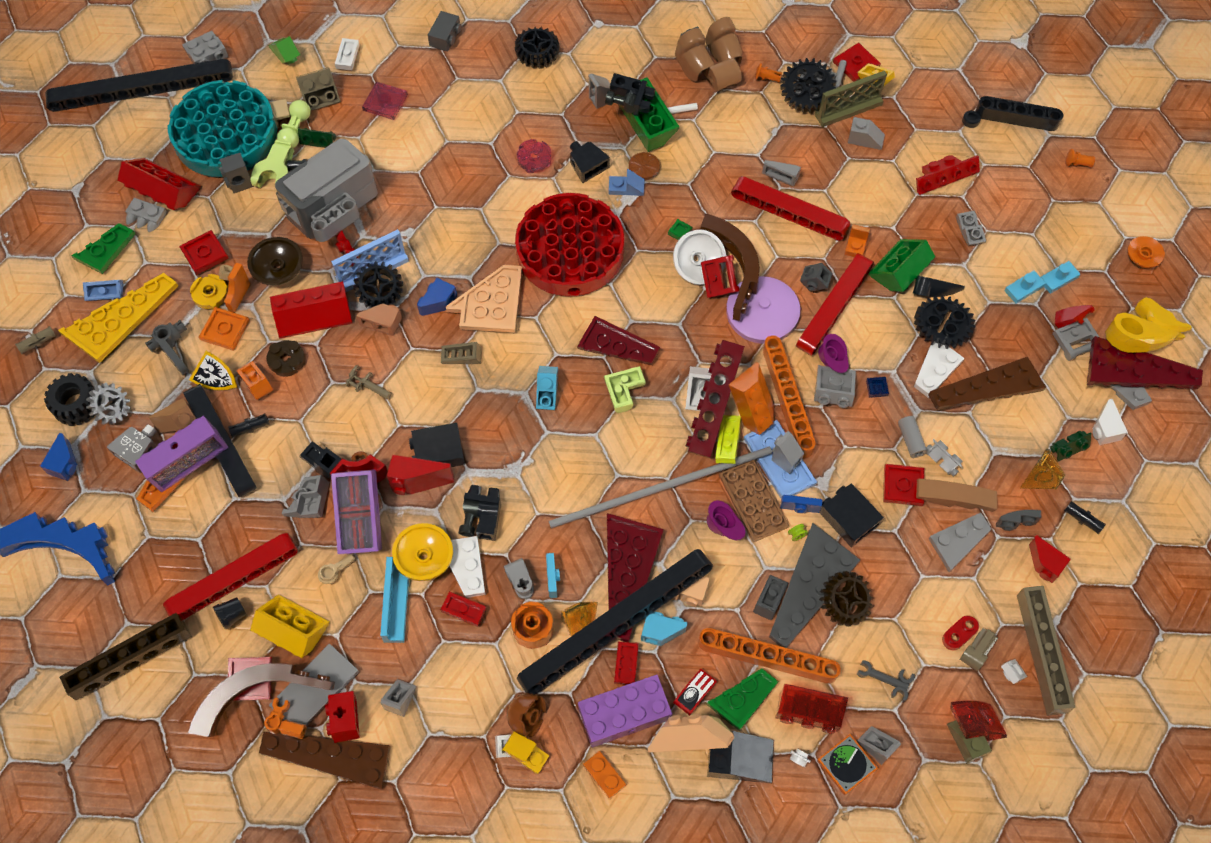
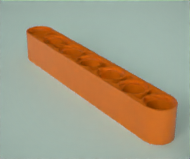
M771 335L765 339L763 355L788 430L803 450V458H808L814 450L815 439L782 342L779 337ZM786 394H789V395H791L792 397H791V398H788V397H786L785 395H786ZM790 411H796L798 414H792ZM796 428H802L804 431H798ZM801 445H808L809 448H803Z
M706 628L699 635L698 645L705 652L819 682L833 683L841 672L840 665L834 660L720 630ZM709 636L713 639V642L710 644L705 643L703 638ZM726 641L731 642L733 648L727 649L723 646V643ZM750 647L754 653L747 654L743 648ZM770 652L774 658L771 660L766 659L763 653ZM784 658H791L794 661V664H786L784 662ZM811 663L814 666V670L806 669L804 664ZM825 668H831L835 675H827Z

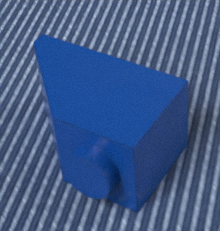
M59 433L40 467L47 474L68 481L70 476L76 471L77 462L70 441L64 434Z

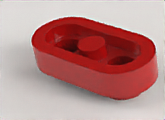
M972 616L960 618L944 633L942 637L943 645L953 651L960 649L977 633L979 629L978 621ZM966 623H970L972 628L966 627ZM951 636H956L957 641L952 640Z

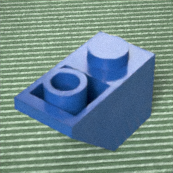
M436 278L428 286L426 294L418 300L419 314L425 316L445 311L446 306L457 297L456 287Z

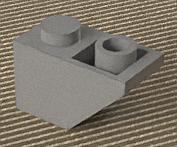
M787 431L784 436L781 434L775 440V447L772 450V461L790 474L802 461L804 452L792 433Z

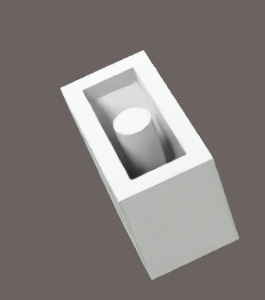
M1109 399L1104 405L1092 428L1093 436L1097 439L1099 445L1121 441L1128 433L1113 399Z

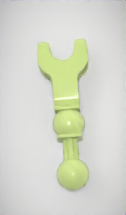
M296 100L290 104L289 114L291 119L289 124L281 125L282 129L278 132L277 140L272 145L267 158L255 164L250 178L252 186L260 188L267 180L276 179L277 181L289 173L287 161L292 160L293 148L299 143L298 127L300 122L307 120L310 116L311 109L305 101Z

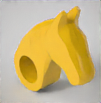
M1146 297L1141 299L1135 306V313L1138 316L1129 313L1117 314L1105 331V334L1112 346L1128 353L1148 352L1163 348L1173 340L1184 339L1185 335L1181 332L1189 331L1192 327L1190 324L1178 321L1173 313L1160 306L1151 298Z

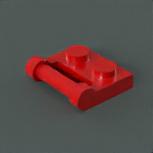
M733 255L701 262L707 298L739 292L740 288L737 286L733 266ZM721 263L726 264L729 288H725Z

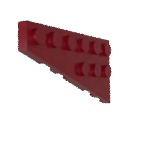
M607 513L609 610L648 583L664 529ZM634 626L616 639L629 642Z

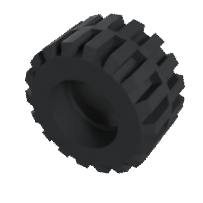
M68 373L67 376L61 375L58 380L55 378L53 380L54 383L48 385L47 388L49 390L45 391L44 395L46 398H44L47 409L62 424L65 425L67 423L69 426H73L76 423V425H81V422L84 421L86 423L89 421L88 418L95 416V414L90 416L89 414L92 412V409L86 408V406L90 405L86 398L92 397L89 392L95 389L85 376L77 373L75 375ZM80 394L74 403L65 405L70 397Z

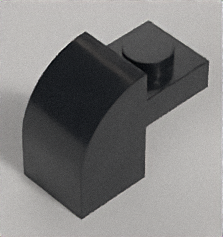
M313 441L299 455L318 474L328 479L331 477L330 472L342 460L327 447L322 449Z

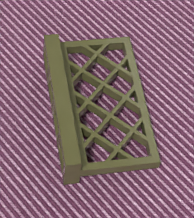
M882 71L823 93L820 109L815 111V117L822 128L882 106L883 99L881 94L887 73Z

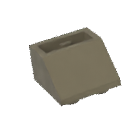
M329 67L296 76L303 100L310 106L311 110L341 102Z

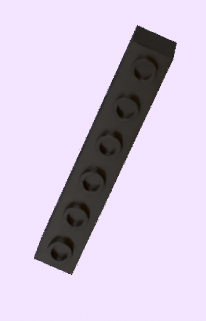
M174 613L61 675L59 678L67 695L77 701L192 636L184 620L177 613Z

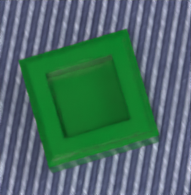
M677 219L669 229L668 235L679 240L684 234L692 231L693 227Z

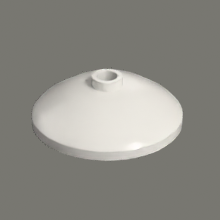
M693 230L684 234L676 243L673 251V263L676 271L685 281L696 285H703L705 283L701 262L724 257L726 252L721 240L716 235L706 230ZM695 255L698 257V261H697V262L694 261V256H695ZM721 263L722 272L724 270L725 263Z

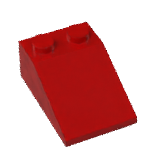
M392 455L387 479L392 491L398 495H405V493L415 494L454 483V475L449 463Z

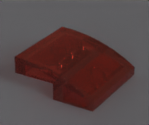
M980 701L951 702L950 709L965 739L985 736L987 741L1007 738V734L991 704Z

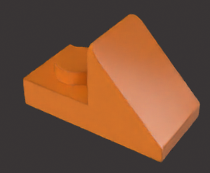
M852 224L844 255L855 257L857 253L864 254L870 228Z

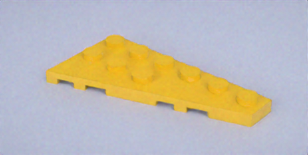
M162 273L144 283L143 287L136 291L131 290L127 292V295L119 300L117 298L92 311L88 317L82 320L79 318L73 322V325L66 329L63 327L58 331L100 363L178 287V284L165 273Z

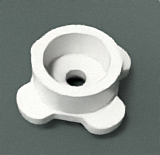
M798 748L796 752L791 750L790 760L803 767L806 766L807 762L810 763L811 760L807 758L809 754Z

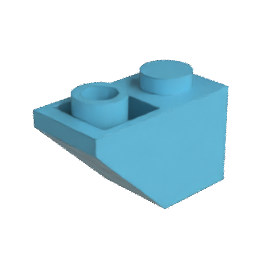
M539 366L537 372L536 409L555 410L558 367Z
M653 612L646 617L641 641L662 646L685 633L688 622H684L679 617L668 618L664 617L660 612Z

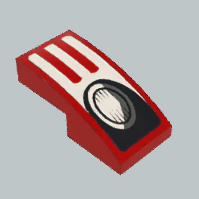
M700 669L673 703L690 716L716 685L717 681Z

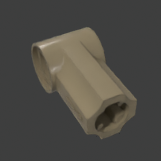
M982 628L959 660L978 672L988 658L987 654L998 639L995 633L989 629Z

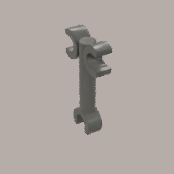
M862 660L860 665L866 667L867 671L859 670L857 672L859 677L865 678L870 676L896 688L891 692V698H894L896 693L900 692L903 695L901 702L904 703L907 700V690L909 684L914 681L915 674L912 673L907 680L903 677L904 670L902 669L898 673V679L873 669L868 661Z

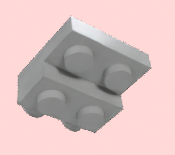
M213 31L182 44L193 64L228 57L224 45Z
M818 365L814 401H818L822 405L831 403L837 404L841 408L852 407L855 396L856 371L847 370L845 373H837L830 367Z

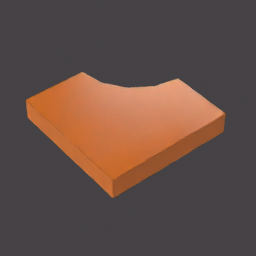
M239 263L234 265L228 276V292L224 300L228 311L233 313L236 312L251 284L243 265Z

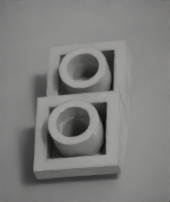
M975 211L956 215L960 231L968 246L986 242L982 225L978 224Z

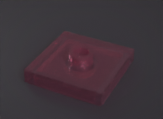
M376 81L362 109L363 111L394 120L408 93L406 90Z

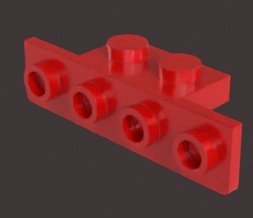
M948 155L941 160L932 161L928 165L922 166V173L925 175L916 178L917 194L927 193L979 173V156L976 155L961 161L953 155Z

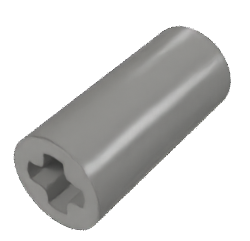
M908 416L899 420L898 425L910 457L918 458L925 455L927 449L915 417Z

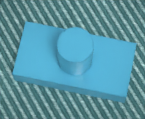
M1068 261L1041 276V278L1046 283L1045 289L1051 294L1079 278L1080 273Z
M1033 270L1007 286L1004 291L1017 304L1043 288L1046 283Z

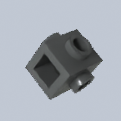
M823 263L805 266L800 282L809 291L826 289L833 273Z

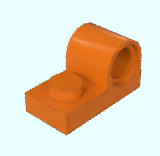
M253 361L236 370L256 400L273 391L267 378Z

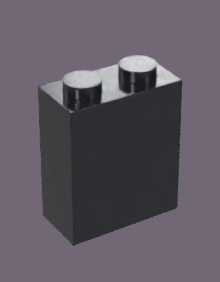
M457 423L411 431L412 438H409L410 449H414L415 452L412 458L449 463L451 467L465 465Z
M851 483L847 487L842 486L836 491L837 495L832 499L830 497L826 498L822 502L820 514L852 548L880 526L884 517Z

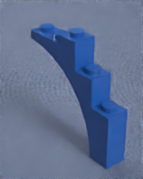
M34 512L0 529V555L3 557L33 548L62 549L77 554L90 562L100 579L107 586L115 582L112 576L115 574V571L110 563L107 564L105 559L108 557L104 547L108 546L105 539L108 537V534L104 527L100 528L95 522L78 530L75 523H70L65 517L48 524L44 516L40 517Z

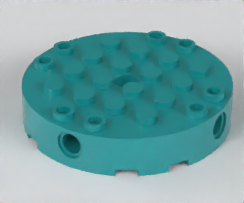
M223 80L202 84L187 92L182 97L183 100L178 105H175L170 113V122L167 126L168 135L177 156L189 169L206 176L222 177L219 167H222L220 159L237 153H241L247 171L252 169L255 164L267 157L277 137V125L269 101L257 88L249 87L247 83L240 81L223 82Z

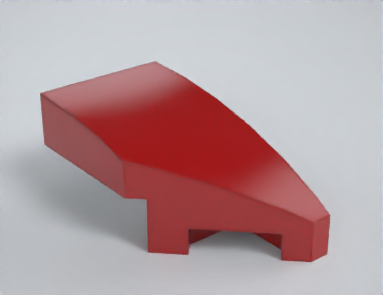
M1081 305L1056 311L1055 325L1058 329L1076 321L1082 325L1084 323L1083 318L1087 314L1093 313L1095 308L1092 305Z

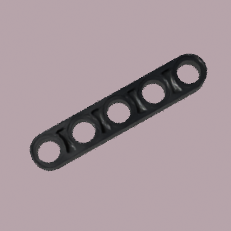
M989 96L981 97L975 110L980 114L981 119L1047 131L1057 130L1064 116L1063 112L1058 108Z

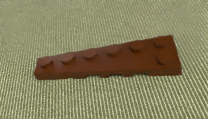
M1025 357L932 390L928 396L938 411L976 404L978 401H992L995 398H1008L1016 394L1024 395L1044 391L1046 386L1029 358Z
M263 732L259 753L267 757L383 790L390 746L354 741L334 743L333 739L308 736L299 739L281 733Z

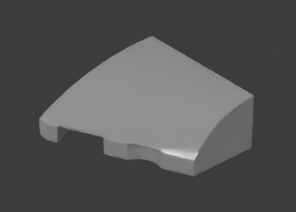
M322 475L305 477L299 489L291 497L294 501L288 510L283 509L282 515L298 518L322 517L330 482Z

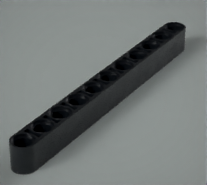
M218 59L50 88L45 92L46 108L57 112L195 88L212 81L223 80V82H229L233 78L232 66L229 60Z
M701 549L692 551L522 670L517 676V681L525 693L538 694L707 575L712 570L713 564Z

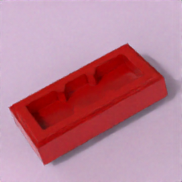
M618 641L614 684L628 685L635 682L639 643Z

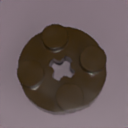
M284 340L270 345L266 360L271 371L279 376L288 377L296 374L297 370L304 366L305 354L297 341ZM285 355L291 356L286 362L282 359Z

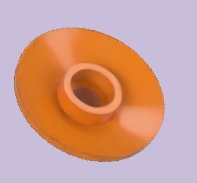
M1136 237L1128 245L1127 251L1130 259L1138 266L1144 268H1153L1160 265L1165 257L1163 246L1151 237Z

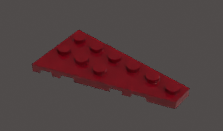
M1097 336L1091 341L1087 385H1094L1095 383L1102 384L1103 386L1119 384L1124 387H1150L1152 385L1159 388L1175 386L1181 389H1199L1202 386L1203 370L1147 352H1124L1112 346L1107 339Z

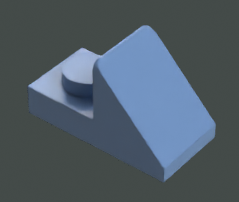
M627 169V177L609 176V195L644 196V179Z

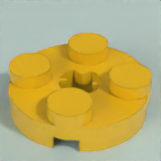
M208 274V277L202 278L201 276L197 278L190 288L194 303L200 308L213 310L214 307L219 308L224 303L228 292L225 281L215 274ZM214 289L211 294L206 293L207 290Z

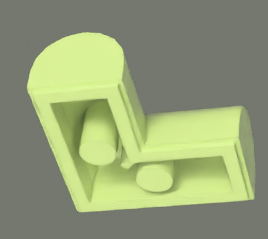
M640 366L604 376L615 412L622 413L630 410L633 407V402L629 390L645 386L646 384Z

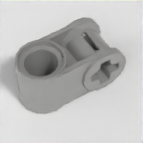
M520 558L503 566L517 596L521 599L532 597L534 587L523 559Z

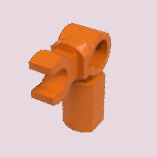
M275 697L272 702L274 709L264 721L266 729L272 734L281 732L284 735L303 739L307 726L289 720L283 721V714L289 710L290 702L285 700L284 705L278 707L280 700Z

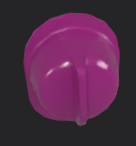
M836 334L826 335L823 339V344L818 350L819 358L825 366L830 367L835 372L845 373L849 367L846 344Z
M720 500L711 502L708 507L709 514L707 516L709 529L715 534L732 540L744 538L746 533L745 527L731 507Z

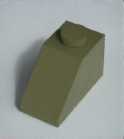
M967 716L947 724L966 764L983 758L992 751L982 731Z

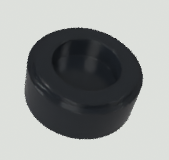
M970 110L965 112L962 122L966 127L975 128L979 125L981 116L978 112Z

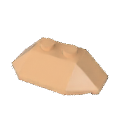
M692 714L688 717L675 715L669 717L667 722L661 727L648 747V752L728 748L734 739V734L717 717L709 715L700 716V714Z

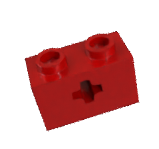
M354 691L328 695V704H325L326 716H329L330 722L326 723L328 736L332 737L334 743L359 739L358 706Z

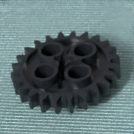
M808 58L805 59V62L799 59L798 65L792 62V68L788 66L787 72H783L784 78H781L782 84L780 85V90H783L781 95L785 96V102L790 101V107L795 105V110L801 107L802 112H804L805 108L808 109L809 113L811 108L818 111L823 93L836 88L834 87L836 86L835 74H831V68L827 69V63L822 66L821 60L815 63V58L811 62H809ZM803 74L805 77L800 78L798 75ZM820 77L822 80L817 81L814 78ZM795 90H801L802 92H801V93H795L794 91H795ZM811 93H818L819 95L812 96Z
M941 295L940 299L934 296L933 300L927 298L926 302L922 301L914 316V324L917 325L915 330L920 331L919 336H926L924 341L931 340V345L938 343V348L941 345H945L946 349H948L949 345L955 349L957 344L962 346L964 342L967 343L973 335L976 320L972 319L974 314L969 313L970 308H963L965 303L958 304V299L951 301V296L946 300L943 295ZM949 311H951L952 313L950 314L949 319L946 321L942 331L938 333V330L941 324L944 322L946 315Z

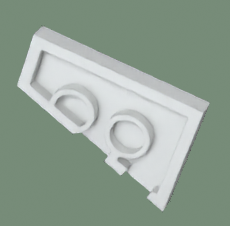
M938 343L930 345L914 387L929 398V392L938 389L963 362L964 357L950 347L946 349L945 345H941L940 348H938Z
M478 537L451 540L453 557L449 566L465 598L485 595Z

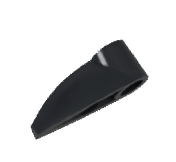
M917 275L913 293L927 297L949 296L962 291L965 286Z

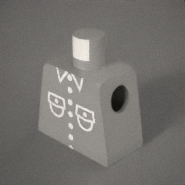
M148 424L141 432L133 427H129L111 442L107 448L112 455L141 473L135 461L144 453L150 452L157 447L151 440L157 431Z

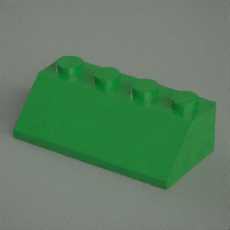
M648 77L640 80L641 82L642 80L647 81V87L654 88ZM656 90L653 100L644 98L645 101L651 102L649 114L639 112L638 116H634L633 113L625 112L623 106L618 104L648 152L664 146L679 130V125Z

